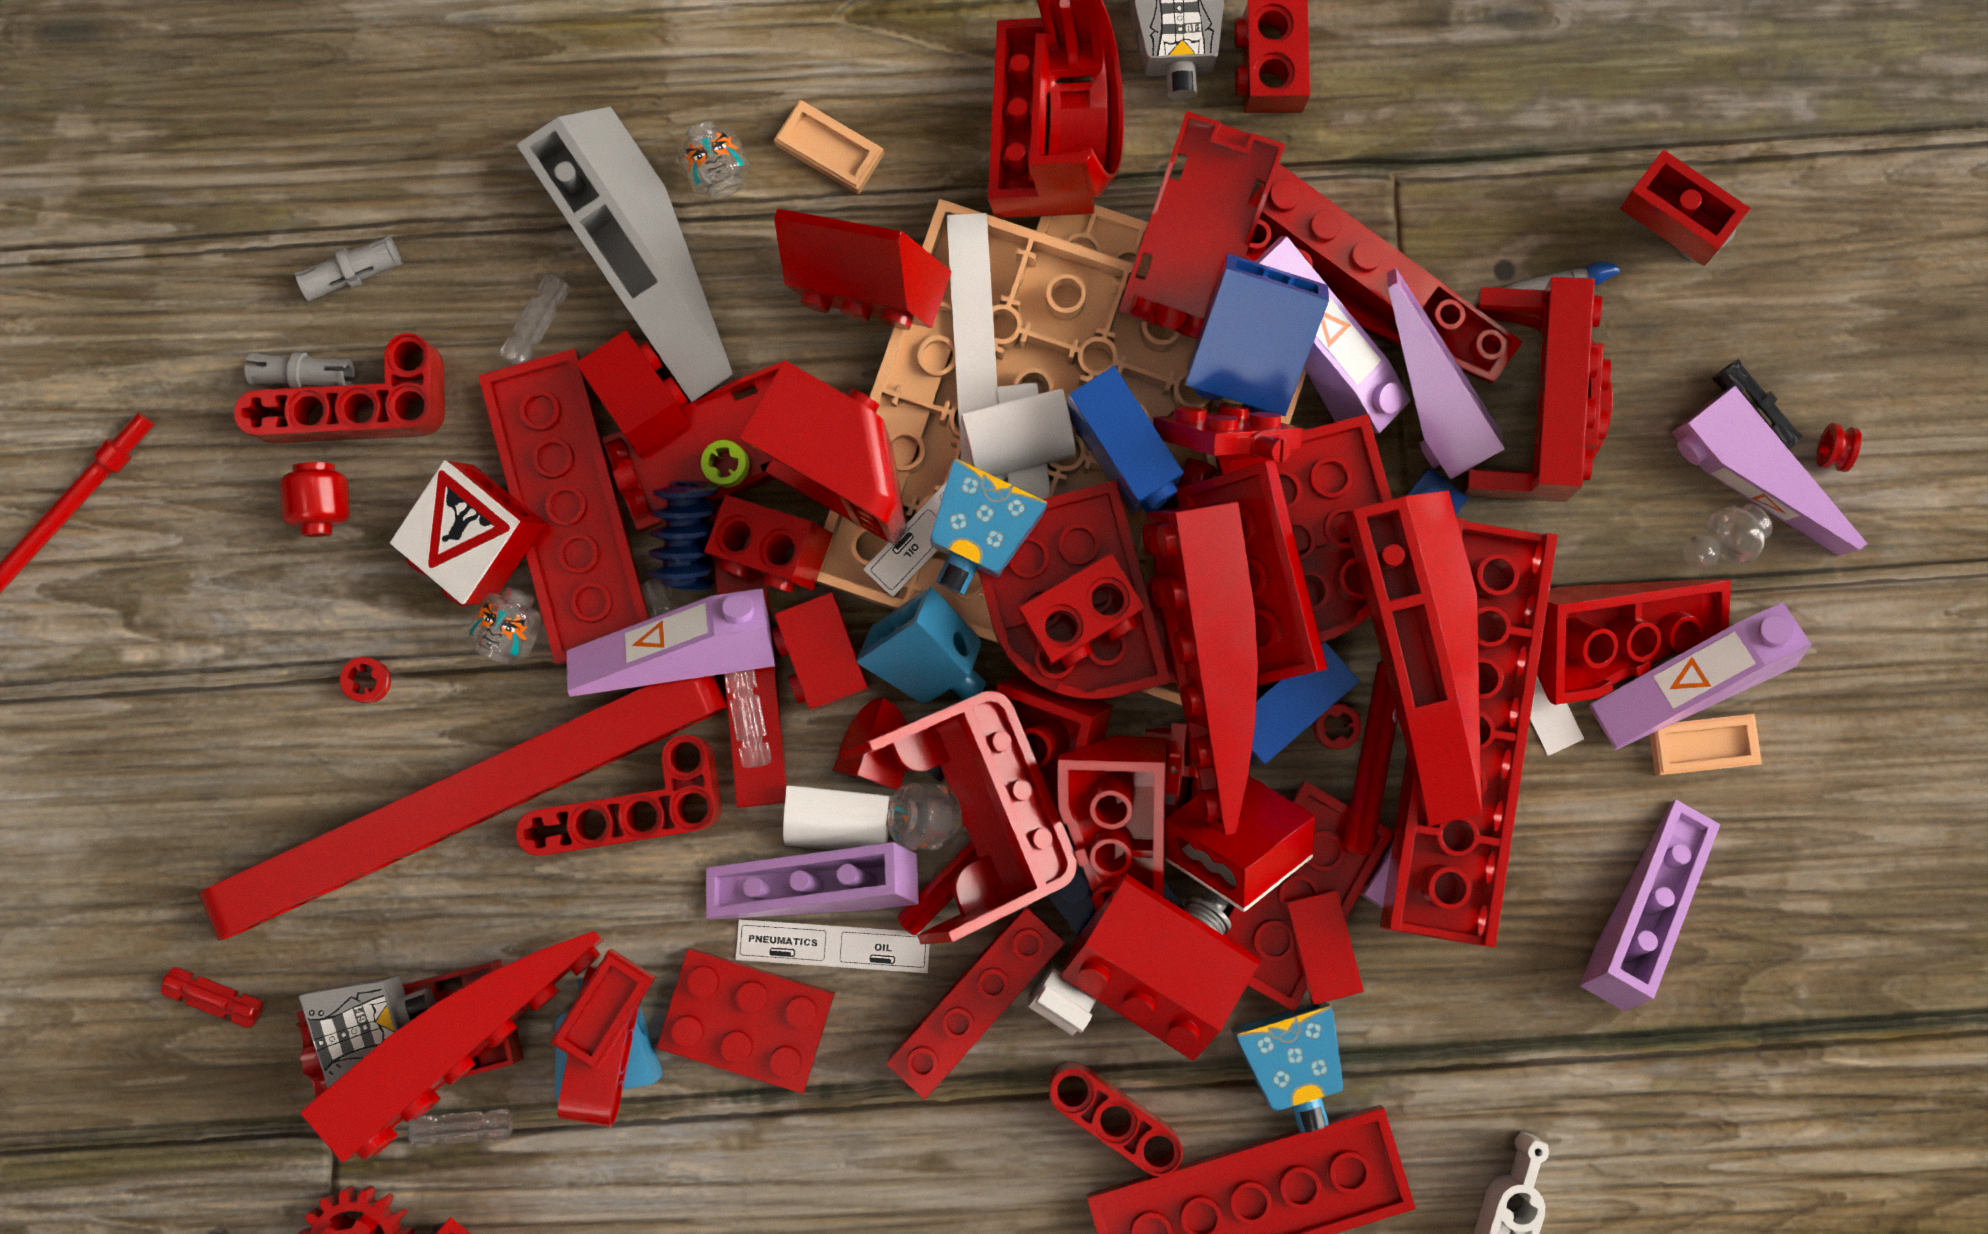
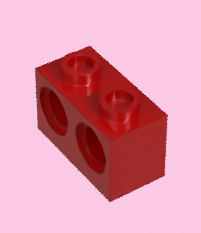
M1248 0L1243 17H1236L1234 24L1235 48H1243V65H1237L1235 71L1236 96H1244V113H1303L1310 97L1308 0ZM1263 26L1275 27L1279 30L1282 37L1268 39L1260 33L1259 28ZM1265 73L1275 74L1281 79L1283 85L1278 88H1270L1262 83L1259 76Z
M725 495L704 553L721 560L719 570L748 580L752 571L765 575L762 584L791 594L794 585L813 591L834 533L813 521ZM750 532L749 543L741 550V542L745 535ZM794 545L792 558L784 564L786 551Z
M1110 553L1020 606L1019 614L1050 666L1061 660L1065 668H1068L1092 654L1093 650L1089 643L1107 633L1111 641H1114L1138 627L1139 623L1135 616L1140 614L1145 607L1114 555ZM1108 587L1119 594L1121 608L1117 613L1103 615L1095 610L1092 604V594L1097 589ZM1056 614L1069 616L1076 626L1075 636L1063 643L1053 641L1047 635L1045 624L1051 616Z

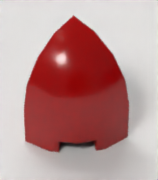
M885 698L871 700L860 709L845 734L833 771L855 779L861 777L877 783L881 787L899 791L906 769L896 760L890 744L846 761L843 760L840 751L907 723L898 707Z

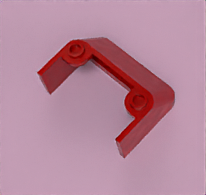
M784 360L740 434L739 439L772 457L765 473L882 540L897 546L907 529L893 446L884 420L876 414L880 405L872 398L852 388L848 395H845Z
M996 691L982 692L840 751L843 760L846 761L890 744L896 760L909 771L923 772L940 765L979 859L962 867L953 880V896L960 914L918 934L917 937L921 945L954 942L1067 886L1074 878L1077 869V859L1013 704L1003 694Z

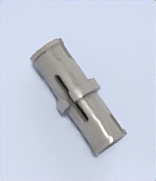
M388 234L372 243L350 251L346 248L340 249L335 252V257L317 265L298 270L294 274L304 297L310 302L326 293L348 285L352 288L358 287L363 284V279L395 266H400L403 262L393 239Z
M294 352L291 356L251 353L246 361L248 363H256V366L245 365L246 380L250 385L254 386L274 385L289 386L290 388L344 386L354 384L352 381H345L344 378L355 379V369L350 359L311 358L306 352Z

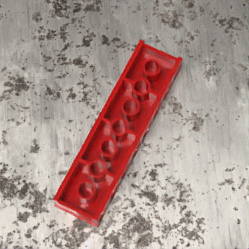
M1456 517L1477 591L1482 813L1427 826L1408 753L1406 754L1380 928L1496 948L1558 534H1539L1464 521V518Z

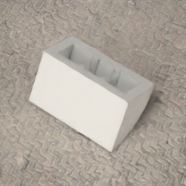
M1063 388L962 413L961 424L972 466L994 477L1075 457L1074 434Z
M788 785L786 787L783 821L784 845L832 851L887 843L891 812L889 806L892 796Z

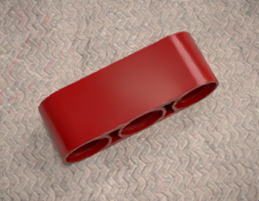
M589 966L587 968L580 994L597 967ZM639 1006L598 1070L593 1071L575 1058L567 1055L558 1102V1118L609 1128L613 1127L621 1102Z
M1066 1061L1059 1064L1052 1071L1049 1077V1095L1053 1105L1059 1112L1146 1173L1153 1176H1166L1173 1173L1179 1167L1183 1158V1148L1175 1130L1168 1123L1081 1063ZM1078 1076L1086 1082V1090L1080 1098L1067 1100L1058 1093V1085L1065 1077ZM1111 1106H1121L1129 1112L1127 1123L1117 1130L1105 1128L1100 1122L1102 1113ZM1163 1136L1171 1141L1170 1151L1165 1157L1151 1159L1144 1154V1146L1152 1137Z

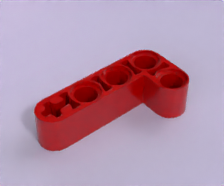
M413 333L398 334L389 341L385 348L384 384L249 391L242 395L235 404L233 413L235 422L244 432L274 444L430 435L437 431L444 422L443 359L436 348ZM422 350L423 360L420 366L414 370L407 371L405 364L408 356L414 351ZM423 399L425 406L421 416L415 420L408 421L407 409L409 405L415 400ZM373 401L374 411L372 416L366 422L359 423L357 418L358 410L366 402ZM322 404L324 409L322 418L316 424L309 425L308 414L314 406ZM270 410H272L279 415L285 416L286 420L278 416H267H269Z
M681 734L671 738L665 744L662 751L661 761L665 789L530 811L519 820L516 826L518 845L526 853L534 856H544L701 831L712 827L719 820L722 813L716 759L712 746L706 739L695 735ZM688 743L694 744L700 752V762L690 772L683 771L677 762L679 749ZM695 793L701 795L708 805V812L705 818L698 823L689 820L684 812V804L687 798ZM645 801L652 804L657 813L655 825L647 831L641 829L634 819V812L637 806ZM592 810L601 812L606 821V829L597 839L591 837L584 827L585 818ZM567 824L569 834L549 836L546 840L536 837V829L543 827V825Z

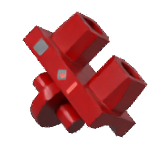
M1172 723L1171 728L1145 730L1144 737H1166V816H1170L1188 802L1190 778H1193L1191 798L1197 796L1198 792L1201 791L1197 769L1195 766L1192 767L1187 724Z

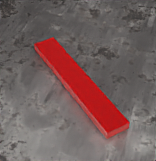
M721 506L717 507L716 513L709 516V519L714 523ZM750 532L743 538L741 550L749 543ZM713 557L717 595L763 588L772 629L769 588L767 585L762 584L765 575L751 571L748 580L719 570L722 561ZM773 636L772 644L775 666L724 674L737 808L785 803L788 782Z

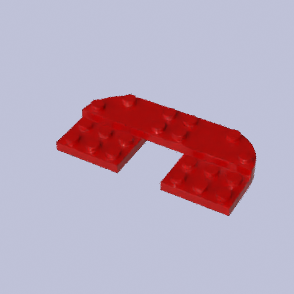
M1368 414L1302 431L1301 449L1291 450L1290 456L1285 462H1276L1321 643L1352 630L1370 616L1344 519L1353 509L1392 500ZM1250 454L1215 456L1220 475L1260 462L1274 461L1268 458H1255ZM1116 480L1042 499L1047 502L1043 517L1001 575L996 578L977 569L991 625L1001 649L1015 668L1037 686L1062 697L1095 701L1117 698L1177 682L1162 611L1153 602L1150 581H1143ZM1112 553L1145 607L1140 614L1135 616L1139 626L1114 641H1111L1107 633L1089 643L1093 650L1092 654L1068 668H1065L1061 660L1050 666L1019 614V607ZM1103 587L1097 589L1092 594V604L1100 614L1113 615L1121 608V598L1115 590ZM1053 615L1045 624L1046 633L1053 641L1063 643L1075 636V623L1067 615Z

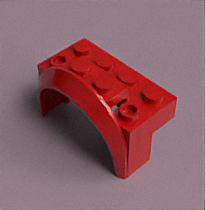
M1037 0L1041 18L997 20L988 201L996 218L1094 214L1095 197L1102 195L1119 172L1124 145L1123 86L1115 35L1103 0ZM1090 76L1094 80L1080 83H1055L1059 78L1068 77L1080 78ZM1050 91L1049 151L1048 155H1045L1047 95Z
M1551 277L1544 290L1481 287L1475 300L1474 306L1493 320L1524 325L1541 333L1534 459L1532 472L1469 469L1468 480L1463 482L1462 493L1465 496L1566 502L1582 488L1583 481H1590L1593 459L1606 438L1613 408L1611 360L1603 358L1604 344L1594 343L1591 339L1592 327H1599L1602 315V296L1594 295L1595 279Z

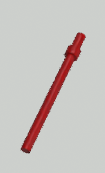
M138 412L113 440L107 438L93 453L95 460L0 562V594L112 472L119 473L132 459L129 453L155 426L148 417Z

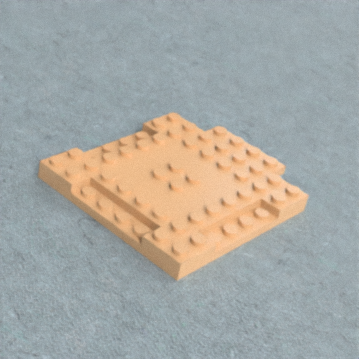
M939 199L922 248L950 269L946 215L976 214L981 212ZM1095 205L1094 214L1041 216L1036 231L987 215L997 387L1037 382L1038 394L1063 388L1066 402L1068 403V397L1071 392L1112 366H1115L1152 424L1154 417L1168 416L1176 407H1200L1207 409V413H1218V405L1220 404L1242 405L1240 402L1224 397L1219 401L1203 398L1197 395L1192 387L1185 385L1187 366L1197 341L1196 339L1118 313L1148 222ZM1143 254L1136 274L1137 278L1145 280L1153 256ZM950 278L932 328L914 324L911 325L910 330L894 327L870 394V398L880 405L876 414L884 420L893 446L906 524L946 483L955 458L961 460ZM1305 369L1302 371L1286 416H1281V423L1290 424L1307 373ZM1073 424L1075 457L1047 464L1050 484L1047 498L1110 482ZM1164 441L1182 470H1184L1187 458L1206 462L1218 469L1215 456ZM1008 476L1004 479V481L1007 482V483H1008ZM1123 503L1143 581H1150L1152 577L1156 576L1153 556H1149L1146 553L1142 537L1143 525L1148 524L1146 512L1142 509L1136 514L1131 515ZM829 511L824 528L834 534L816 584L896 610L931 586L979 638L999 644L991 625L978 571H976L965 595L958 594L940 585L936 580L948 554L937 550L897 594L892 597L863 570L888 542L837 513ZM1177 682L1136 692L1183 708Z

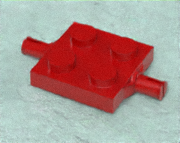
M1240 404L1218 405V413H1207V409L1200 407H1176L1168 416L1153 418V426L1163 441L1212 456L1250 454L1259 459L1268 458L1275 462H1285L1289 458L1291 450L1301 449L1302 428L1281 423L1282 415L1277 413H1249V407Z

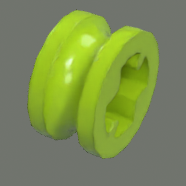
M718 440L708 445L704 450L701 458V468L706 478L714 484L730 488L739 485L745 480L749 473L750 462L746 452L736 443L729 440ZM724 451H729L730 457L738 461L736 471L734 472L732 469H729L731 475L728 477H722L721 471L713 467L716 456L722 459L720 453Z

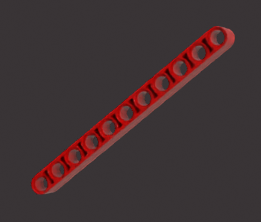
M714 675L645 686L200 891L198 895L217 940L221 941L233 937L724 711L728 706Z

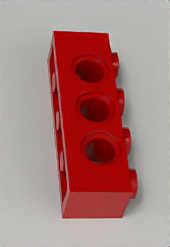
M1028 905L1021 908L890 1054L886 1065L925 1100L1064 945V938Z

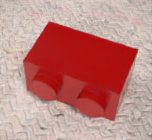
M1663 149L1632 189L1620 209L1705 267L1751 208Z
M627 330L575 363L639 457L690 424L680 408L688 401L675 381L670 376L662 382L655 371L663 367L651 347L646 341L637 346Z
M832 592L774 614L779 626L772 628L771 633L780 656L790 655L796 673L788 676L798 704L807 702L809 710L817 711L870 691L863 668L856 662L858 654L837 598Z

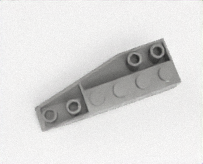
M611 106L557 117L516 144L690 401L694 402L706 396L733 378V371L667 189Z

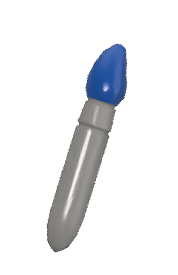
M1594 262L1584 267V269L1567 270L1521 280L1503 288L1544 290L1551 277L1595 279V286L1619 274L1620 268L1609 262Z

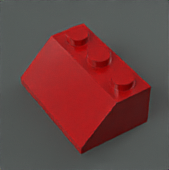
M777 208L774 222L784 285L802 296L800 301L802 305L822 313H828L830 307L838 308L844 315L864 322H868L870 316L881 317V321L902 330H910L912 324L928 328L933 327L952 271L903 231Z
M1126 874L1077 936L1060 977L1192 1061H1195L1222 1030L1257 970L1261 959Z

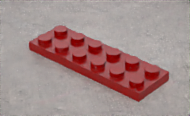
M575 348L478 375L509 494L546 524L527 551L526 558L556 665L567 663L566 650L651 619L607 454L601 439L602 436L586 378L575 364L581 359L579 352Z
M1381 1104L1328 1120V1126L1316 1131L1301 1133L1298 1129L1180 1165L1173 1173L1166 1176L1147 1175L1086 1194L1097 1234H1337L1415 1210L1416 1207L1385 1108Z

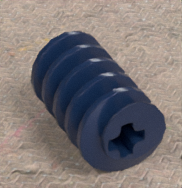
M681 480L669 482L667 487L653 490V496L667 501V506L652 510V516L666 521V526L652 529L650 532V536L665 542L664 547L649 550V556L663 561V566L649 569L648 576L662 581L663 585L674 589L701 591L711 588L712 583L702 576L712 573L713 563L704 558V556L709 555L704 553V550L709 540L705 536L711 534L714 522L705 517L717 512L718 504L707 498V496L718 493L719 486L708 482Z

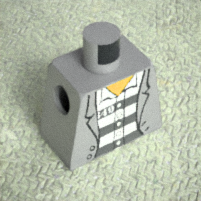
M1128 0L1130 17L1144 74L1147 76H1166L1167 96L1170 99L1186 100L1197 95L1196 74H1208L1214 71L1219 51L1224 0Z
M393 976L325 987L299 996L327 1088L387 1037L437 1003L433 992L429 988H425L406 995L400 978Z

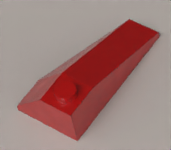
M1719 578L1550 588L1537 677L1549 702L1559 705L1600 698L1614 691L1612 685L1631 675L1640 677L1652 670L1651 665L1672 653L1680 655L1729 628L1731 580Z
M1113 736L1058 756V810L1063 823L1067 825L1075 846L1074 853L1092 892L1091 899L1096 912L1126 874L1164 897L1166 737Z

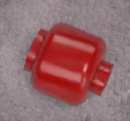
M304 462L292 465V472L285 474L280 479L282 520L287 525L300 528L302 537H327L333 535L332 527L342 525L350 517L348 479L344 474L335 471V465L332 463Z

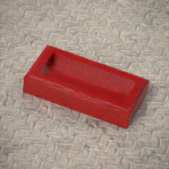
M1333 889L1286 901L1285 905L1311 1003L1315 1005L1363 993L1364 989L1338 890Z
M609 949L550 1043L593 1071L598 1070L656 979V976L615 950Z

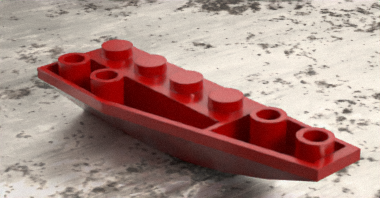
M1281 164L1278 165L1245 259L1256 261L1280 236H1287L1364 331L1402 346L1387 281V272L1396 267L1463 372L1491 384L1495 382L1523 341ZM1264 184L1259 187L1248 202V205L1258 206Z
M1449 491L1409 495L1353 509L1344 519L1427 826L1481 814L1477 591Z
M1217 502L1146 512L1148 524L1143 525L1142 537L1146 553L1149 556H1153L1156 576L1152 577L1150 581L1151 595L1155 606L1161 608L1190 738V754L1192 762L1197 769L1201 791L1198 792L1199 810L1204 822L1209 823V827L1224 835L1234 834L1237 830L1249 774L1256 720L1258 670L1255 608L1239 503Z
M592 931L541 949L484 975L435 1003L387 1037L305 1107L300 1114L342 1163L358 1156L362 1161H365L370 1156H376L399 1136L393 1129L402 1120L409 1123L411 1120H417L441 1099L435 1091L446 1082L451 1086L464 1076L476 1064L472 1059L488 1044L494 1049L518 1028L514 1021L529 1007L536 1012L557 995L560 990L555 984L572 970L578 976L601 956L596 947L604 940L597 932Z

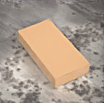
M800 99L774 139L777 147L858 195L884 156V149Z
M1755 714L1676 722L1649 735L1655 776L1762 764Z

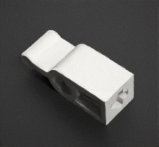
M1052 960L1029 995L1028 1007L1071 1036L1077 1031L1082 1033L1091 1020L1092 1014L1089 1012L1096 999L1061 978L1060 975L1064 967Z
M1523 1131L1518 1134L1514 1142L1517 1153L1510 1175L1498 1176L1490 1183L1486 1190L1474 1234H1540L1546 1206L1543 1197L1534 1188L1540 1164L1548 1158V1144L1532 1134ZM1514 1194H1518L1524 1199L1521 1208L1516 1212H1512L1507 1208V1202Z

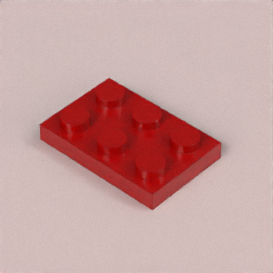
M689 948L684 958L657 1049L804 1094L835 992Z

